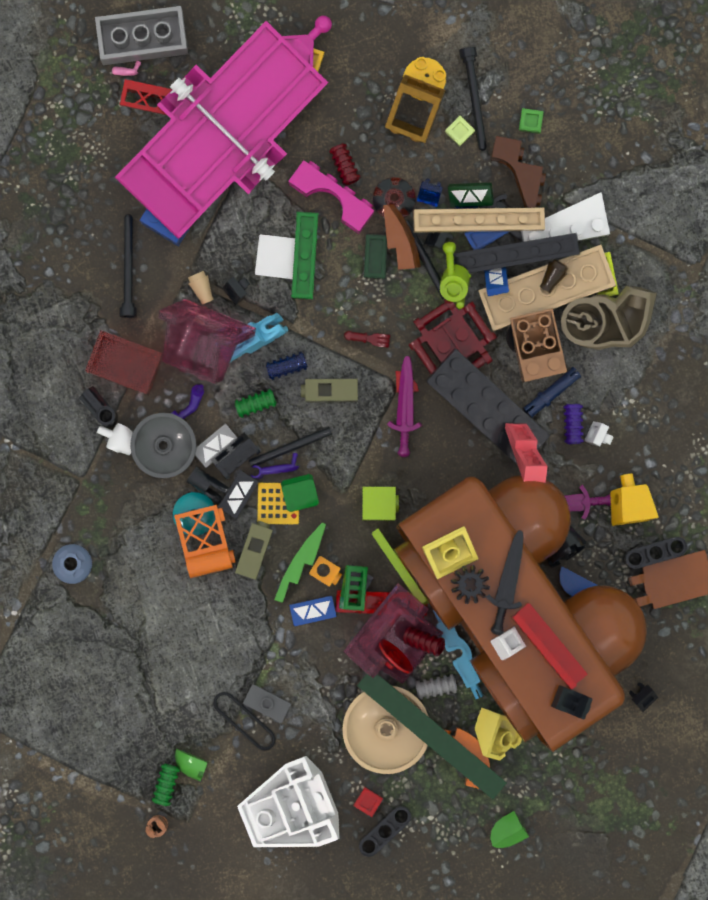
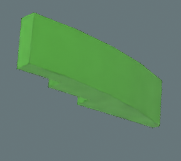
M321 523L297 552L281 581L274 600L283 603L289 583H299L304 564L314 565L326 524Z

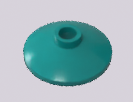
M192 492L183 495L178 499L173 509L175 525L174 515L212 506L214 503L202 493ZM214 510L204 512L200 520L212 526L216 519ZM189 516L180 518L182 527L191 531L196 521ZM198 522L192 533L196 536L208 532L209 528Z

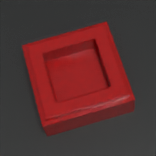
M364 787L353 806L373 817L383 798Z

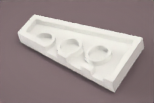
M600 192L546 217L544 231H521L523 242L577 233L578 241L609 236L610 231L602 193Z

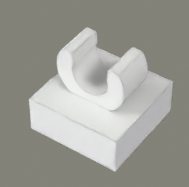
M593 421L584 441L595 446H601V443L610 445L613 436L607 434L609 426Z

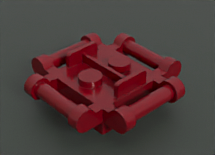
M445 299L443 304L422 318H417L413 321L422 336L411 342L408 346L417 353L430 372V375L437 367L422 347V344L425 342L440 364L454 348L466 359L478 352L481 357L472 362L477 369L484 364L488 365L493 362L484 346L496 339L497 336L485 324L475 309L476 305L473 301L458 311L453 302ZM449 310L452 316L430 331H427L425 328L427 324ZM467 313L485 337L481 341L478 340L463 318Z

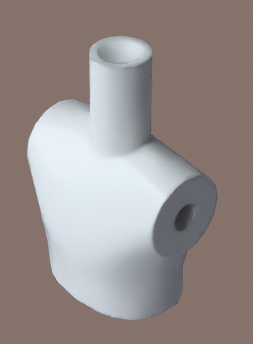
M119 423L116 424L113 430L100 425L97 433L109 438L106 448L130 456V443L133 431Z

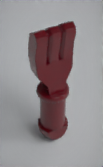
M351 331L344 333V338L348 341L352 340L363 343L368 341L374 346L389 348L390 334L373 333L367 335V333Z

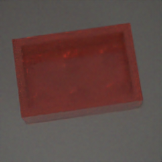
M100 330L85 371L93 376L149 396L164 355L161 352Z

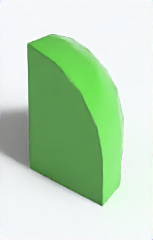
M176 748L175 760L177 767L183 774L201 782L209 761Z
M515 811L502 817L492 828L490 839L492 846L495 848L510 847L529 837Z

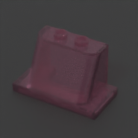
M187 299L159 310L158 318L167 322L162 362L179 368L182 372L193 374L200 380H207L214 384L224 379L236 346L254 337L256 332L255 327Z
M397 583L343 652L372 678L382 670L403 684L411 673L407 674L396 668L391 670L385 665L387 660L380 650V641L382 639L387 640L401 650L410 661L414 671L427 655V652L403 643L406 629L413 626L415 629L419 628L421 631L432 633V635H437L439 638L444 632L423 617L429 608L402 585Z

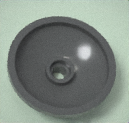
M156 413L144 418L136 426L131 437L130 449L136 465L143 472L156 478H170L179 475L189 467L195 456L196 439L189 424L181 417L171 413ZM161 441H165L168 444L165 450L159 447Z

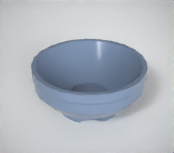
M65 545L53 557V571L65 583H80L91 572V556L80 545ZM69 557H73L77 561V567L72 571L67 570L64 565L65 560Z

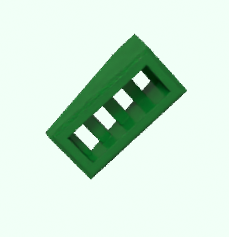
M345 566L339 604L340 609L364 611L368 567ZM351 572L361 573V576L353 577ZM350 581H360L359 586L350 585ZM349 589L358 590V594H349ZM349 598L357 599L356 603L348 602Z

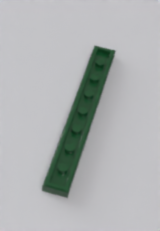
M370 669L357 686L491 799H494L507 784L505 780L375 671Z

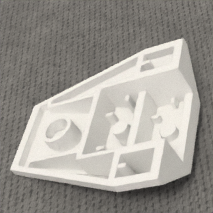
M307 756L286 763L237 806L253 847H319L339 839L337 808L322 772Z

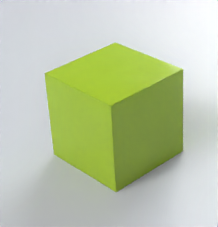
M396 487L362 488V521L396 520V513H399V495H396Z

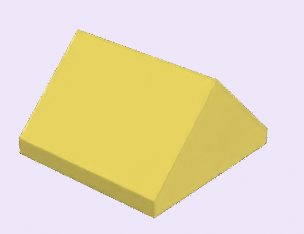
M464 526L421 547L437 579L478 560V556Z

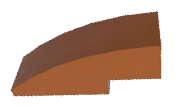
M394 204L383 205L388 249L396 248L398 270L421 267L414 237L402 214Z

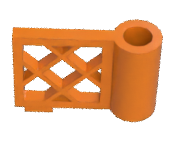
M216 504L174 515L190 579L233 568L232 563H236L234 551H229L221 522L225 521L222 508H218ZM214 510L216 519L212 526L200 520L204 512ZM200 514L199 518H196L193 515ZM189 516L196 521L191 531L182 527L180 518ZM198 522L209 528L204 539L192 533ZM216 522H217L218 530H216V529L214 528ZM183 531L188 534L186 539L184 537ZM211 531L220 535L221 544L212 545L206 542ZM190 536L202 542L197 550L188 552L186 542ZM203 544H206L207 546H209V547H206V548H202Z

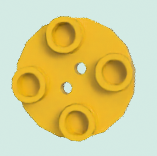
M417 58L406 67L403 77L408 75L441 89H444L446 84L445 70L436 60L430 58Z

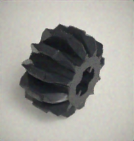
M471 565L470 573H468L466 566H462L464 575L455 571L454 574L460 578L459 581L451 579L452 584H458V587L451 589L452 593L460 590L461 593L456 597L457 600H461L466 595L465 604H469L470 596H472L474 603H478L477 594L482 598L486 597L481 589H490V586L482 585V582L489 580L488 576L480 578L484 572L483 569L474 574L475 565ZM467 578L468 580H471V578L475 580L474 586L476 588L473 591L472 589H469V591L465 589V580Z

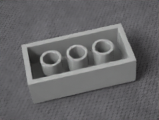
M181 6L95 17L100 60L103 65L188 54L184 16Z

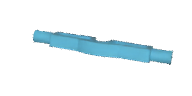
M433 610L439 622L436 626L442 638L445 639L446 651L462 650V656L454 660L453 665L462 677L465 686L471 688L475 700L479 698L476 690L480 697L484 696L478 685L480 679L470 663L472 659L470 647L458 636L455 628L449 631Z

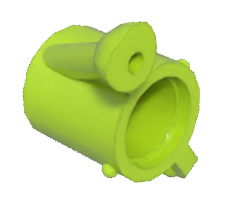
M447 242L442 247L446 254L447 268L444 270L440 281V293L446 300L456 302L458 309H462L465 305V296L468 292L471 274H469L465 267L457 264L454 265L453 254L456 250V245L454 242Z

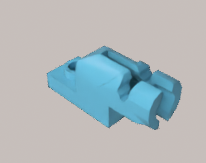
M275 313L258 323L250 322L218 342L216 345L225 363H230L245 353L251 354L287 333V326L282 327L279 324L284 321L278 313Z

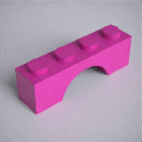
M303 160L288 181L289 185L305 197L316 192H327L335 196L343 209L341 222L357 234H360L374 215L373 205L365 199L359 200L354 196L356 193L349 187L345 186L342 188L337 184L338 180L327 173L325 176L319 171L320 167L312 161L307 163Z

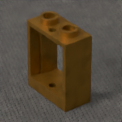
M404 75L385 128L390 129L394 134L408 136L415 142L425 143L430 134L445 90ZM403 93L433 104L425 129L395 118Z

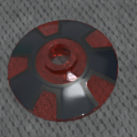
M396 177L387 178L375 188L373 205L377 213L385 218L383 205L394 204L403 218L407 217L414 209L416 196L413 187L407 181ZM392 194L398 195L399 199L397 201H392L390 199V196Z

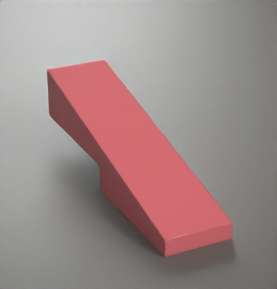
M506 423L505 430L523 481L546 483L548 466L537 450L538 440L527 424Z

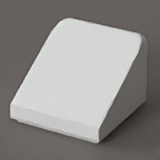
M515 626L491 640V644L501 660L511 657L526 647Z

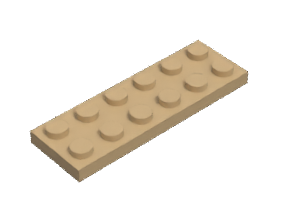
M602 245L582 251L580 255L558 260L568 267L567 275L551 293L540 287L548 265L508 279V293L488 296L486 288L478 290L493 332L508 327L511 324L510 318L551 308L556 309L578 298L588 297L615 287L616 283Z

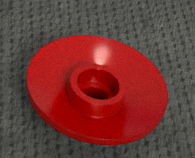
M384 639L379 642L380 650L385 657L383 662L389 669L396 668L407 674L413 671L408 658L394 644Z

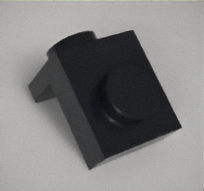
M559 685L551 707L584 720L590 710L593 699Z

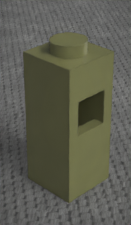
M305 379V384H301V397H305L306 403L358 402V379Z
M258 521L257 524L252 523L235 573L257 580L273 530L269 529L270 524Z

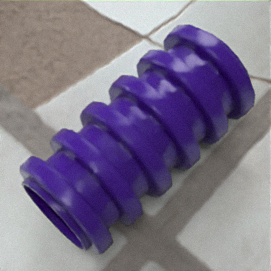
M566 404L563 406V409H566V412L563 413L566 416V419H564V423H566V426H564V429H566V433H564L566 440H564V443L582 444L584 442V439H582L584 433L581 432V429H583L581 422H583V419H581L583 405Z

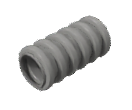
M450 674V677L443 675V678L438 676L434 680L430 678L429 681H426V679H423V682L417 680L415 683L417 696L420 700H423V697L427 699L430 696L436 697L438 694L443 696V693L449 695L450 692H453L455 694L457 691L456 680L453 674Z

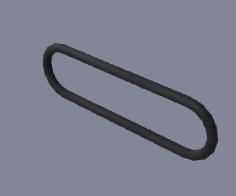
M221 692L215 696L213 705L216 711L257 748L269 750L274 746L276 740L274 733L228 692ZM222 695L230 697L270 733L272 743L268 747L260 746L217 707V699Z

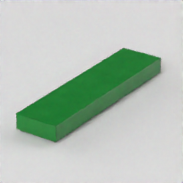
M297 212L291 294L293 299L313 300L319 213Z

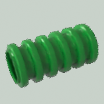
M269 388L266 392L264 390L261 391V394L254 393L255 396L248 395L246 399L242 397L240 401L236 399L234 403L239 417L243 418L246 414L249 416L252 412L255 414L258 410L261 412L264 408L270 409V406L276 407V400L272 390Z
M161 764L162 771H159L161 776L157 778L159 783L155 785L157 790L153 793L155 797L152 798V801L162 806H170L171 802L169 800L173 797L171 793L175 790L173 786H176L175 779H178L177 772H180V769L173 765Z

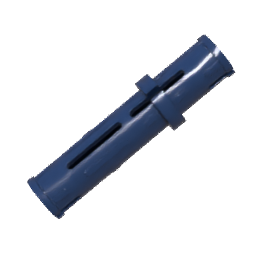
M571 367L569 371L545 391H540L533 401L524 406L523 410L525 413H528V416L532 419L545 406L549 407L551 401L581 378L580 373L576 372L574 367Z

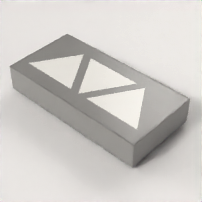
M225 423L196 447L195 456L207 468L213 463L211 459L237 437Z

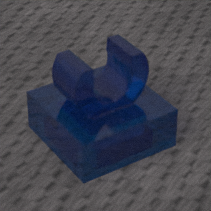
M427 178L425 182L422 181L417 201L437 207L443 187H441L440 182L437 185L429 183L430 179Z

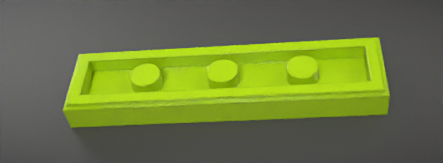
M376 529L372 532V536L420 606L424 607L429 603L380 530Z

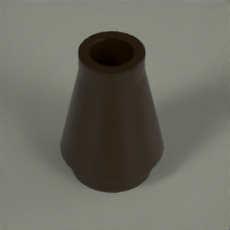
M553 259L547 266L540 287L551 293L567 275L568 267L560 261Z

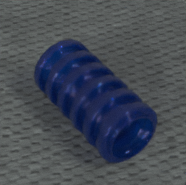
M300 351L298 355L294 353L291 357L287 355L285 359L279 358V361L266 362L269 378L273 381L275 377L281 378V375L288 376V373L294 374V371L301 372L300 369L307 370L308 366L304 354Z

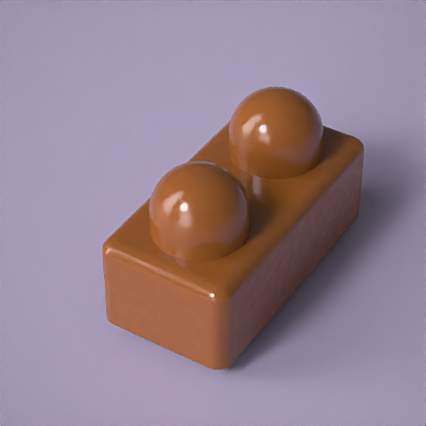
M516 475L503 480L488 490L478 478L467 477L400 522L396 528L405 542L394 550L446 628L450 631L461 623L480 654L472 658L470 663L522 740L526 743L537 735L542 744L554 752L624 703L625 693L615 676L633 664L641 654L647 636L645 616L638 603L630 595L611 586L588 587L574 594L566 601L562 600L539 566L540 563L560 549L568 536L571 524L567 500L560 489L547 479L546 483L538 481L524 482L521 475ZM464 526L478 556V560L466 565L468 573H470L471 565L476 567L474 574L483 569L484 572L480 578L488 576L489 580L482 582V585H488L490 589H481V591L486 596L490 594L495 599L513 538L517 531H523L522 557L513 604L521 602L523 607L529 602L587 672L588 675L572 689L593 699L590 710L584 720L551 707L559 685L566 688L568 686L511 618L522 607L506 610L503 630L506 632L515 626L526 647L511 657L501 660L491 644V640L499 636L491 632L498 607L491 604L486 597L482 598L479 594L476 595L478 603H474L472 596H470L469 604H465L466 595L461 600H457L456 597L461 592L459 590L452 593L451 589L458 587V584H452L451 579L459 581L460 578L452 572L437 579L421 547ZM462 568L456 570L464 575ZM468 578L465 580V589L467 591H469V589H472L473 591L476 588L474 586L475 580L473 578H471V580H468Z

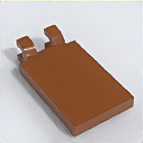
M705 550L665 560L641 567L643 574L628 577L630 586L643 583L646 595L634 598L639 606L651 603L652 609L708 595L707 555Z

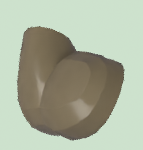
M626 285L617 298L606 294L578 298L569 303L562 313V331L566 338L585 348L601 350L610 347H633L646 335L651 322L657 292Z

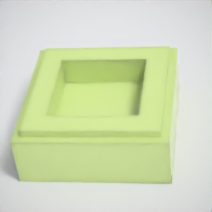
M461 116L445 130V133L459 147L475 132V129Z

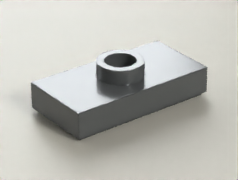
M252 684L243 702L244 705L280 723L283 722L292 704L255 684Z

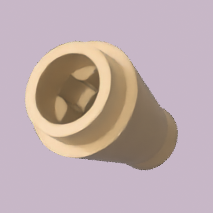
M204 271L188 277L190 281L188 284L199 298L201 304L214 300L208 275H205Z

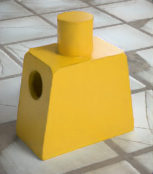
M632 473L621 475L622 487L612 490L610 493L612 526L647 522L658 518L649 487L646 484L635 486Z

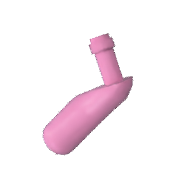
M137 61L133 69L115 66L112 68V73L121 76L137 75L141 62Z

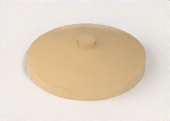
M392 686L428 716L425 707L415 695L401 687ZM365 692L359 694L352 701L345 713L343 720L345 746L352 758L369 771L380 774H394L404 771L413 766L426 751L428 745Z

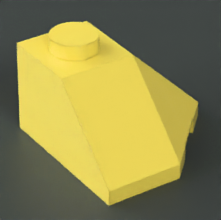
M481 708L474 729L482 754L485 757L500 761L506 756L505 752L510 748L515 749L521 744L522 738L505 715Z

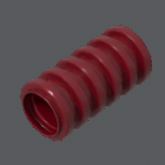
M344 143L332 147L329 153L333 155L332 160L335 161V167H338L337 172L341 173L340 178L344 180L342 182L343 185H350L357 182L361 176L357 174L358 169L354 168L355 163L351 161L353 158L349 156L350 151L346 149L348 146Z
M413 626L408 627L403 636V643L405 645H410V647H415L418 650L421 649L423 652L433 654L436 657L445 648L444 638H439L437 635H432V633H427L423 630L421 631L419 628L415 629Z

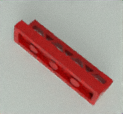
M125 79L120 106L167 115L158 106L155 108L150 107L146 99L151 96L162 100L172 89ZM127 92L137 93L141 99L135 103L126 102Z
M529 602L511 616L513 621L569 689H574L577 683L588 675Z

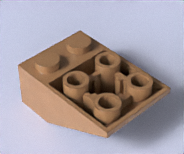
M553 308L510 318L522 383L567 372Z

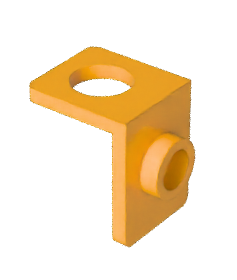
M322 556L318 557L309 572L311 576L329 587L331 584L336 585L342 576L339 572L341 568ZM320 564H326L330 568L329 574L325 577H321L317 573V567Z

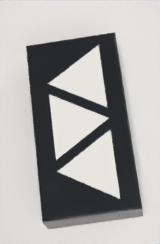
M239 471L218 508H222L224 512L237 519L259 481Z

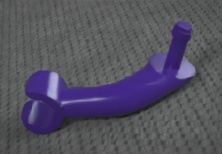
M202 384L194 385L191 390L189 405L181 412L177 413L175 410L171 414L184 419L195 412L204 394V386Z
M293 453L291 464L268 467L254 465L253 468L259 469V474L257 476L251 475V477L261 479L266 474L287 473L299 469V466L295 465L298 453Z

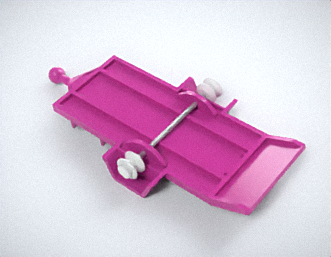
M320 16L316 19L315 27L308 35L281 36L265 21L211 78L195 65L182 80L178 78L170 86L172 90L157 104L171 120L115 178L178 239L233 181L249 194L262 179L266 181L275 172L272 168L287 155L274 139L328 83L313 68L314 40L321 33L330 31L332 27L330 18Z

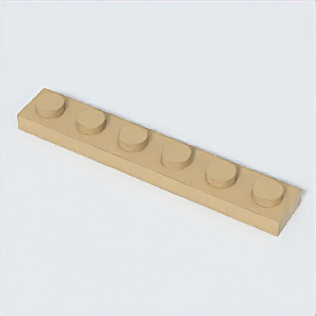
M544 208L414 209L413 211L414 233L545 230Z

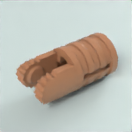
M161 815L153 816L147 823V835L151 838L162 836L168 829L167 819ZM153 821L156 822L157 826H158L162 831H160L159 829L154 830V829L152 828V827L154 826V822H153Z

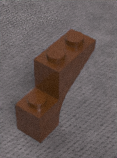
M496 136L491 161L501 163L512 171L525 208L540 207L542 195L538 194L539 186H544L546 174L542 173L543 167L518 162V160H522L524 147H521V140Z

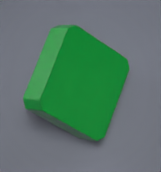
M307 474L281 482L287 511L293 512L319 504L312 475Z

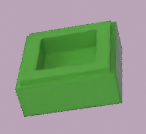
M522 108L519 131L540 134L544 111Z

